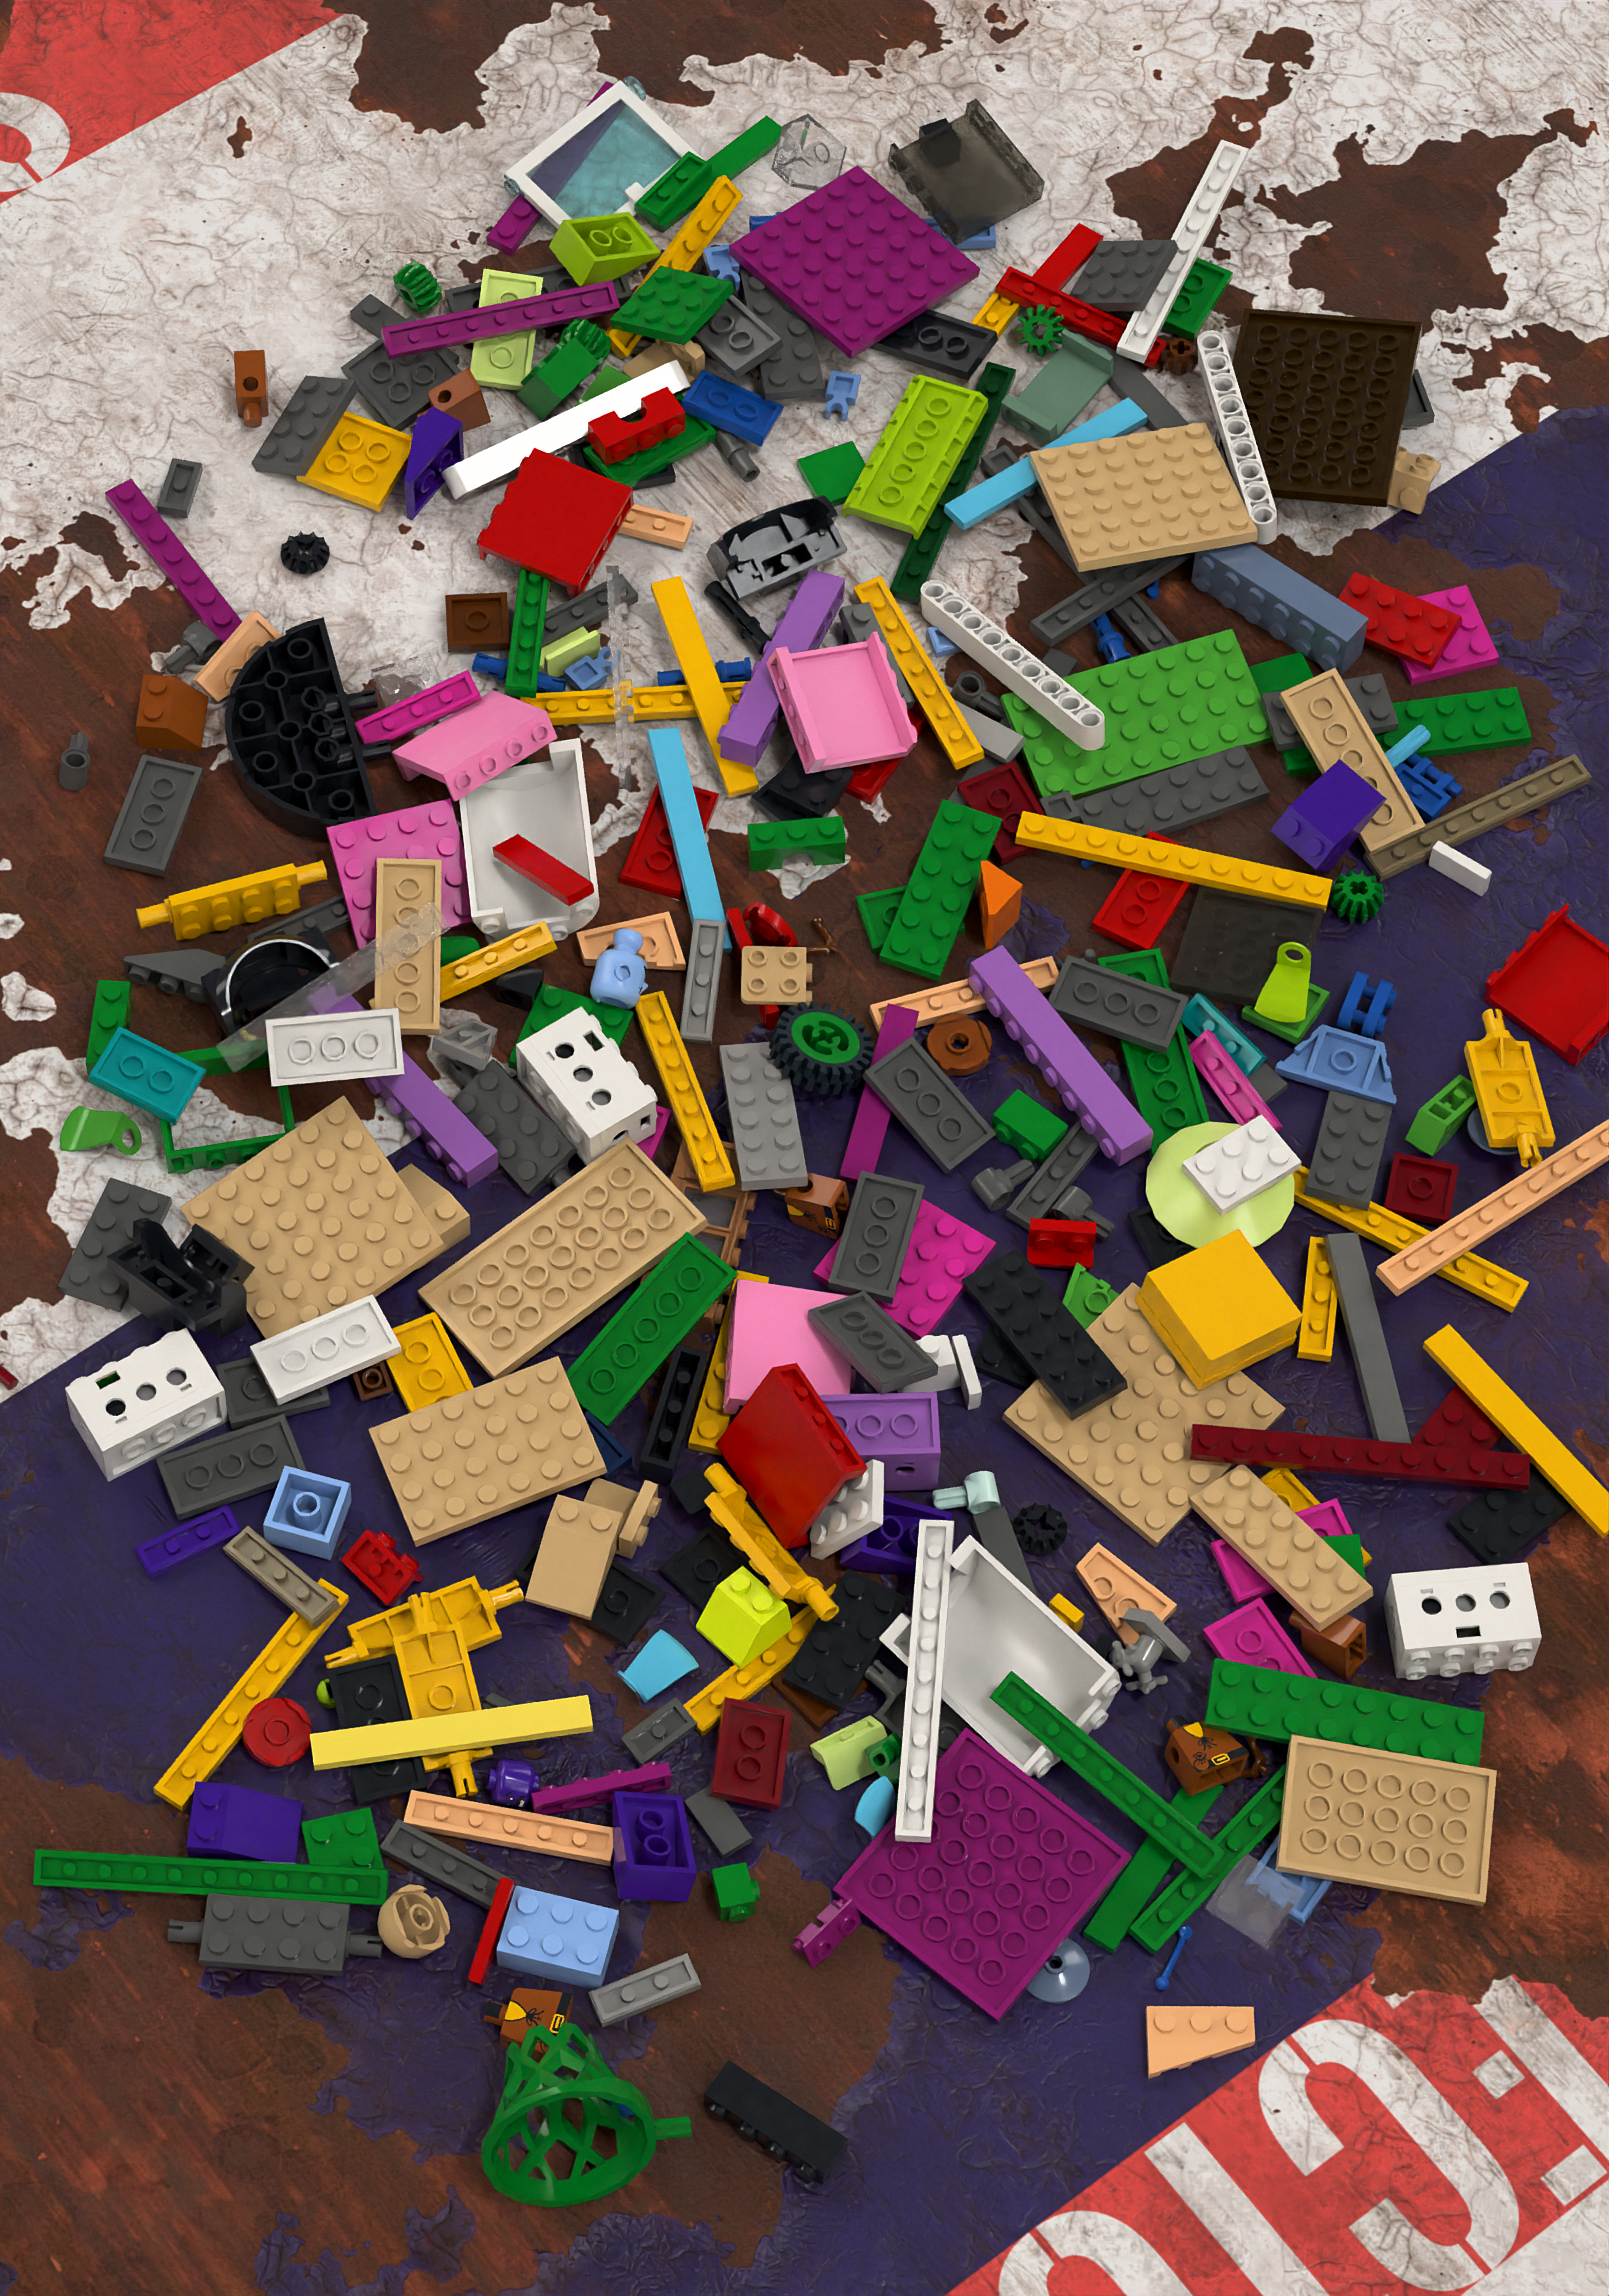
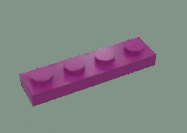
M649 1762L640 1766L639 1769L631 1771L614 1770L607 1773L605 1777L596 1779L584 1777L573 1781L570 1785L542 1787L537 1792L531 1793L533 1813L554 1816L613 1802L614 1791L654 1793L671 1789L669 1763Z

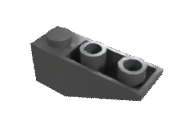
M189 949L125 956L123 961L126 977L133 982L141 985L149 984L160 988L165 993H177L189 997L196 1003L204 1004L207 1001L203 996L201 977L213 969L223 968L225 957L201 949Z

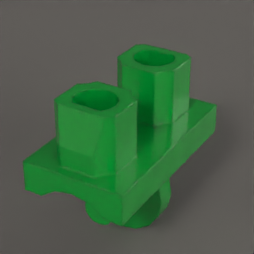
M894 1732L864 1750L873 1769L877 1770L880 1777L886 1776L892 1783L898 1802L902 1741L897 1733Z

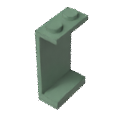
M1067 329L1061 332L1062 347L1016 399L1008 394L1001 402L1002 420L1044 445H1048L1058 439L1114 375V357L1107 350L1097 348L1087 342L1080 334H1073Z

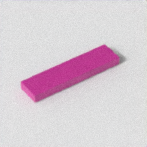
M466 670L355 722V725L364 744L389 739V743L470 706L482 700L469 671Z
M1206 1029L1188 1046L1193 1064L1239 1125L1243 1126L1262 1114L1277 1133L1283 1128L1282 1124L1211 1030Z

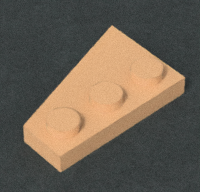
M252 610L192 680L213 701H220L230 695L231 687L238 673L250 657L268 641L274 642L282 636L257 611Z
M669 911L576 932V940L585 966H596L597 959L602 952L615 948L613 944L615 932L626 928L635 930L642 935L643 945L636 955L646 961L647 969L686 971L685 959Z
M1099 1543L1076 1565L1075 1572L1126 1648L1129 1644H1136L1139 1639V1635L1123 1619L1129 1607L1152 1611L1163 1623L1176 1611L1177 1604Z
M1146 2007L1148 2079L1160 2076L1162 2072L1174 2068L1179 2070L1191 2066L1193 2062L1209 2057L1216 2058L1254 2046V2007Z

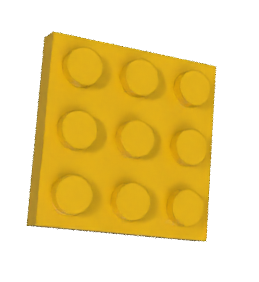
M345 411L305 476H297V481L380 512L408 465L413 436Z

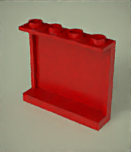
M534 447L529 457L525 456L522 459L515 481L511 480L508 483L502 504H497L493 509L490 519L491 523L487 529L481 530L476 544L479 547L481 560L485 561L488 554L566 586L568 597L574 598L584 593L634 505L633 488Z
M1565 904L1558 912L1554 910L1548 915L1543 923L1544 927L1539 932L1534 930L1527 937L1524 947L1519 952L1515 950L1508 956L1504 963L1505 967L1500 972L1495 970L1491 973L1485 982L1487 989L1484 1001L1495 1009L1501 1010L1504 1016L1576 1067L1609 1032V947L1569 919L1567 915L1570 906Z
M797 1363L772 1367L716 1443V1446L785 1550L810 1544L811 1541L807 1531L846 1480L862 1477L868 1469Z

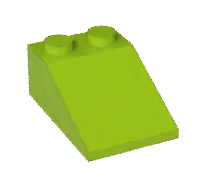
M630 212L563 220L549 245V248L580 287L614 280L658 258L661 254L660 250Z

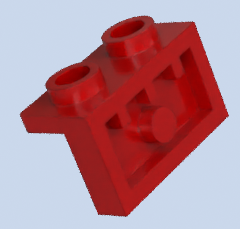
M1030 1218L1027 1260L1033 1267L1074 1269L1077 1262L1085 1267L1086 1270H1092L1097 1222Z
M367 1529L341 1561L386 1605L393 1606L413 1581L421 1582L425 1576L417 1570L420 1564L407 1553L402 1555L395 1548L397 1542L383 1530L378 1533Z

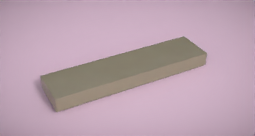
M249 1526L244 1528L223 1547L225 1554L314 1629L318 1628L341 1607L335 1597Z

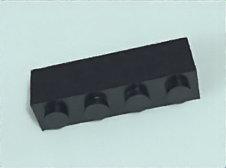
M676 1344L640 1459L638 1478L669 1486V1483L672 1482L706 1373L709 1352Z
M730 2060L727 2061L704 2093L703 2106L706 2108L705 2110L709 2116L721 2123L725 2120L736 2128L735 2131L748 2142L755 2140L765 2147V2151L770 2157L778 2162L785 2160L795 2167V2171L800 2177L808 2182L815 2180L823 2186L847 2152L848 2139Z

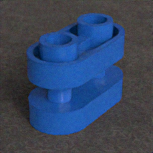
M1357 971L1343 1003L1336 1026L1349 1030L1352 1022L1363 1025L1361 1035L1373 1039L1376 1033L1382 1035L1388 1018L1383 1014L1386 1008L1392 1010L1398 992L1393 990L1394 983L1385 980L1380 981L1378 988L1368 985L1370 975ZM1363 997L1373 1000L1368 1013L1358 1010Z

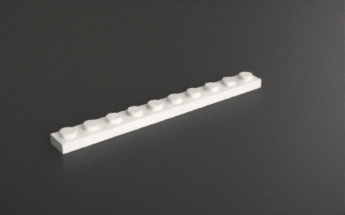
M1221 139L1171 240L1176 241L1179 250L1144 311H1134L1117 345L1116 354L1141 363L1145 362L1248 156V148Z
M920 1519L895 1841L931 1843L952 1566L947 1560L953 1553L954 1521Z

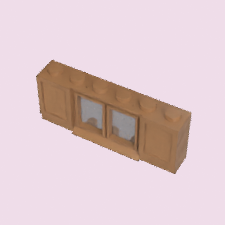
M682 1140L670 1181L707 1219L709 1226L694 1237L731 1268H737L742 1250L737 1248L740 1239H746L749 1220L745 1219L748 1211H754L757 1192H753L754 1190H741L734 1143L721 1141L735 1176V1185L703 1193L684 1140ZM656 1264L654 1267H652L643 1274L640 1285L644 1282V1280L650 1275V1273L656 1268L658 1264ZM733 1283L692 1331L713 1335L715 1324L721 1325L724 1318L726 1306L721 1304L723 1296H730Z

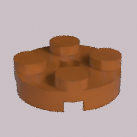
M950 1014L944 1016L934 1024V1028L928 1034L927 1054L946 1076L969 1075L984 1068L988 1063L992 1046L990 1032L981 1021L978 1020L977 1023L969 1019V1015ZM954 1040H959L961 1044L967 1043L964 1049L952 1047L954 1046Z

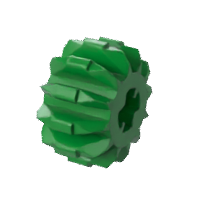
M413 261L410 264H406L393 276L394 287L399 292L398 296L402 297L404 303L408 304L413 311L422 314L432 309L442 299V290L437 283V279L434 278L431 271L426 269L425 265Z
M1038 304L1036 311L1032 307L1026 309L1028 317L1019 316V322L1025 326L1016 328V333H1024L1025 337L1021 338L1018 342L1020 345L1029 342L1027 347L1028 353H1032L1037 347L1039 356H1043L1046 353V348L1053 353L1057 350L1055 343H1063L1058 333H1061L1067 327L1058 326V323L1063 321L1064 316L1059 315L1054 318L1055 307H1050L1046 312L1044 304ZM1045 324L1047 329L1044 331V335H1038L1036 330H1038L1039 325Z
M574 319L572 323H569L564 328L559 340L560 342L563 341L567 344L575 337L600 362L599 364L606 360L612 346L610 345L611 338L605 335L604 329L598 328L596 323H589L587 319L583 321Z
M1351 869L1347 872L1346 876L1339 874L1330 890L1331 909L1338 910L1339 918L1348 916L1350 924L1355 918H1358L1364 924L1368 917L1375 918L1379 909L1383 906L1382 884L1376 883L1375 875L1366 877L1364 869L1359 875H1356Z

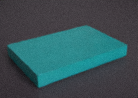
M119 1026L89 1074L87 1082L176 1125L205 1077L206 1069Z

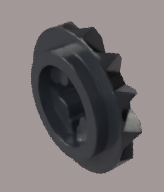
M300 531L295 537L289 535L287 542L281 545L282 563L288 570L297 574L305 575L318 572L325 567L330 557L329 546L326 544L324 537L319 538L314 532L309 535L303 534ZM299 547L304 550L310 548L311 556L306 553L300 554Z
M1035 1502L1030 1507H1022L1020 1513L1014 1518L1013 1530L1018 1544L1024 1550L1034 1554H1048L1057 1550L1064 1543L1067 1536V1522H1065L1061 1511H1056L1050 1504L1045 1506L1038 1505ZM1045 1519V1528L1049 1529V1531L1042 1530L1041 1534L1036 1538L1034 1525H1038L1039 1521Z

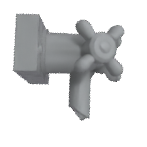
M1129 1607L1123 1619L1139 1635V1639L1136 1644H1129L1126 1649L1122 1648L1120 1641H1113L1112 1647L1114 1650L1110 1653L1109 1660L1113 1662L1111 1666L1116 1671L1122 1668L1126 1676H1132L1133 1671L1137 1673L1139 1680L1125 1684L1127 1690L1139 1689L1144 1694H1148L1157 1685L1166 1684L1168 1681L1166 1675L1152 1677L1150 1669L1159 1656L1163 1659L1185 1663L1191 1651L1152 1611Z

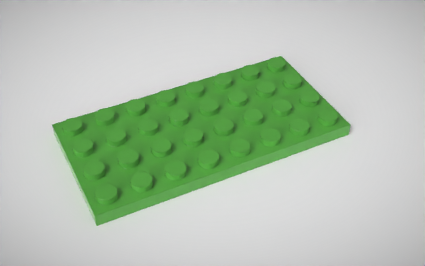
M1233 629L1062 677L1065 682L1104 714L1105 743L1096 750H1085L1079 747L1014 692L1003 694L1000 699L1011 729L1025 737L1026 744L1021 748L1020 752L1039 799L1069 790L1072 799L1075 800L1229 748L1244 745L1245 749H1249L1274 741L1263 710L1261 696Z

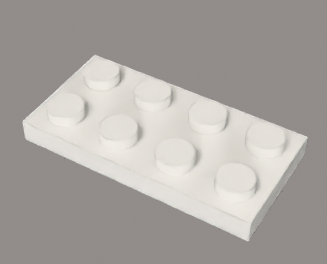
M371 1294L250 1346V1351L277 1404L281 1405L401 1353V1345L375 1297Z

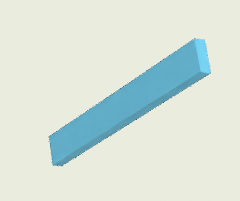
M1128 397L1039 450L1067 446L1074 443L1091 442L1103 438L1125 436L1146 424L1148 415ZM1030 455L945 504L944 513L964 531L1032 489H1035L1040 484L1031 466Z
M679 728L648 730L646 737L692 926L694 918L726 922ZM727 923L723 954L731 953L733 948Z

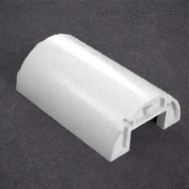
M580 738L549 743L552 761L510 767L459 799L471 916L475 925L485 934L498 939H504L545 920L553 940L560 941L566 939L568 934L579 930L589 923L598 911L600 901ZM519 834L591 881L594 886V893L568 906L495 858L492 847Z
M969 1535L947 1560L955 1569L951 1573L942 1699L1001 1755L1028 1776L1036 1775L1040 1778L1053 1765L1058 1763L1061 1758L990 1699V1695L1010 1671H1013L1088 1735L1092 1729H1098L1107 1720L1108 1713H1106V1710L1122 1685L1120 1676L1105 1659ZM901 1613L879 1639L908 1666L912 1618Z

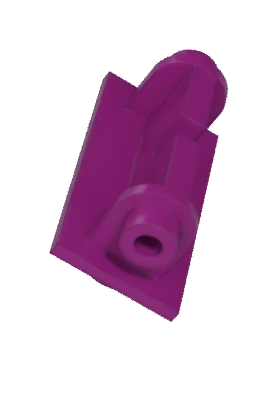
M842 1897L838 1900L833 1899L816 1917L817 1921L823 1926L819 1928L811 1922L794 1938L793 1950L800 1956L805 1953L811 1968L814 1969L823 1959L827 1958L832 1950L848 1935L853 1933L862 1922L853 1899L850 1898L848 1901Z

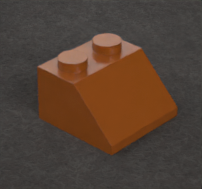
M144 674L136 722L139 747L202 751L209 702L208 696L175 676Z

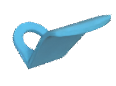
M660 1629L647 1642L624 1673L619 1670L617 1674L644 1703H647L678 1679L697 1669L699 1665L682 1644Z
M886 1776L880 1777L867 1788L856 1808L855 1822L860 1824L872 1839L877 1836L897 1811L896 1793L892 1783Z

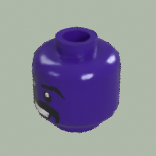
M502 1758L497 1763L495 1769L489 1768L486 1789L491 1790L492 1798L498 1804L524 1807L529 1800H532L531 1793L538 1791L539 1773L534 1772V1768L529 1762Z

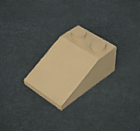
M409 1164L397 1172V1174L447 1246L445 1250L417 1268L419 1270L471 1234L470 1215L448 1190L413 1164Z
M557 1494L545 1527L525 1601L591 1620L619 1544V1536L623 1529V1513Z

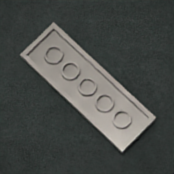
M770 1042L719 1046L742 1191L808 1185V1175L790 1077L786 1079L782 1075L784 1067L780 1069L775 1067L774 1062L776 1059H771Z

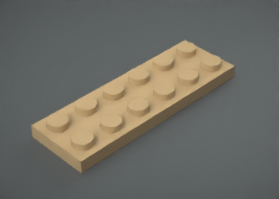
M1336 668L1280 693V701L1322 775L1340 759L1387 798L1358 835L1368 856L1424 830L1425 823Z
M377 858L374 1009L397 1007L399 1010L401 1035H439L441 860Z
M1240 1464L1190 1497L1192 1508L1319 1632L1373 1596V1587L1245 1465Z

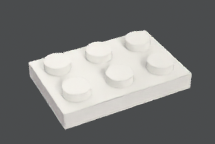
M1261 1114L1182 1163L1181 1169L1220 1216H1223L1300 1169L1302 1161Z
M872 1459L866 1463L868 1469L862 1477L846 1480L812 1524L810 1532L812 1557L823 1560L883 1525V1462Z

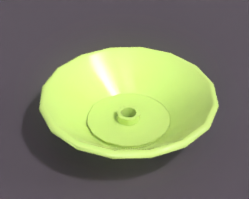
M1206 1122L1183 1128L1160 1144L1147 1167L1146 1196L1156 1220L1175 1239L1198 1249L1240 1229L1252 1247H1257L1282 1229L1294 1207L1295 1180L1293 1175H1288L1230 1212L1220 1216L1181 1169L1182 1163L1240 1128L1241 1125Z

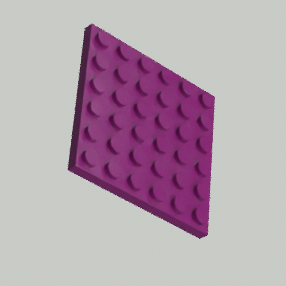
M858 165L729 245L728 251L732 258L850 359L977 278L980 272V268Z
M966 1727L937 1762L931 1843L895 1841L896 1811L835 1885L833 1892L846 1901L850 1898L853 1899L861 1915L999 2023L1132 1857L1127 1851Z

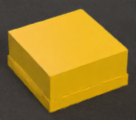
M1240 1229L1148 1272L1141 1290L1137 1292L1134 1299L1141 1312L1198 1391L1293 1345L1297 1337L1295 1333L1303 1317L1302 1313Z

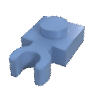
M731 244L704 248L703 258L709 275L714 278L717 277L718 279L731 281L735 290H739L740 276L738 274L740 265L728 254L729 245Z
M835 370L831 371L825 393V401H828L825 409L826 418L830 419L831 412L838 410L842 412L841 421L845 422L847 420L848 405L855 406L861 383V375Z
M604 647L598 652L596 659L593 660L587 654L563 670V676L576 691L595 690L607 682V673H614L620 668L621 659L617 657L613 661H606L605 659L610 657V648Z

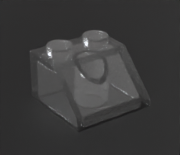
M807 113L783 125L771 170L791 187L817 191L840 176L847 147Z
M1246 1853L1223 1879L1205 1909L1209 1914L1268 1952L1306 1892Z

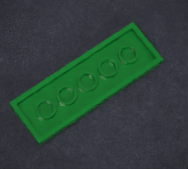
M945 799L942 800L881 950L880 962L938 982L940 981L978 886L980 862L988 860L1001 828L1002 818Z
M686 1231L566 1372L578 1403L609 1428L674 1352L676 1344L682 1343L739 1276L738 1273Z

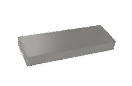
M953 699L984 753L1006 764L1011 762L1026 744L1025 737Z
M686 1953L588 1992V1997L603 2028L701 1989V1983Z

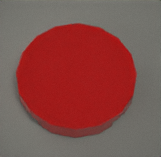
M754 901L743 911V920L747 921L749 919L751 925L748 928L762 945L798 947L797 937L791 927L770 907Z
M274 1697L264 1699L256 1704L244 1719L242 1728L244 1746L251 1757L263 1765L275 1768L290 1766L299 1760L311 1745V1720L303 1707L291 1699Z

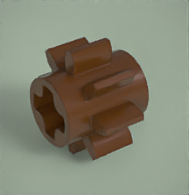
M1183 338L1176 339L1173 342L1168 341L1166 350H1162L1161 361L1166 362L1165 371H1170L1177 376L1184 375L1187 372L1192 373L1193 365L1198 364V353L1194 352L1195 344Z

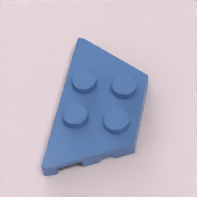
M1322 1024L1311 1034L1308 1040L1302 1041L1294 1048V1053L1286 1060H1280L1275 1067V1072L1279 1076L1328 1091L1332 1090L1393 1107L1392 1110L1395 1109L1397 1099L1396 1095L1393 1094L1390 1067L1386 1062L1387 1054L1383 1042Z

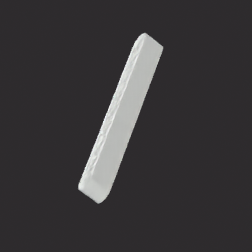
M1205 331L1197 339L1198 362L1231 474L1249 516L1258 530V541H1255V543L1261 545L1269 544L1275 541L1278 536L1277 510L1224 337L1218 331Z
M673 360L454 464L444 470L441 475L455 501H460L517 474L522 459L525 456L529 457L534 447L555 456L573 447L575 444L588 440L589 421L613 410L623 421H628L641 414L642 397L666 386L676 396L687 392L691 385L678 360Z
M930 580L921 586L922 616L928 622L936 626L940 632L1079 747L1085 750H1096L1104 745L1105 717L1101 710L946 583L939 580Z

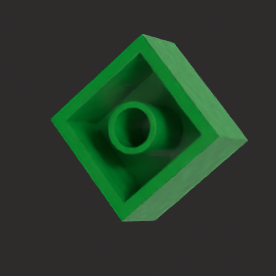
M575 337L567 344L561 341L520 382L524 387L517 396L543 420L600 362Z

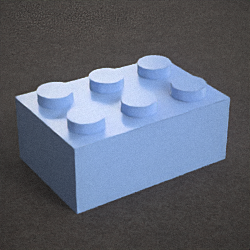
M515 1886L496 1950L497 1966L593 1990L598 1989L603 1985L618 1932L619 1910Z

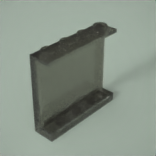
M977 99L967 103L964 115L901 149L895 143L890 146L888 157L890 169L901 177L909 193L918 198L926 214L936 220L943 235L947 238L949 237L956 246L1042 198L1045 181Z

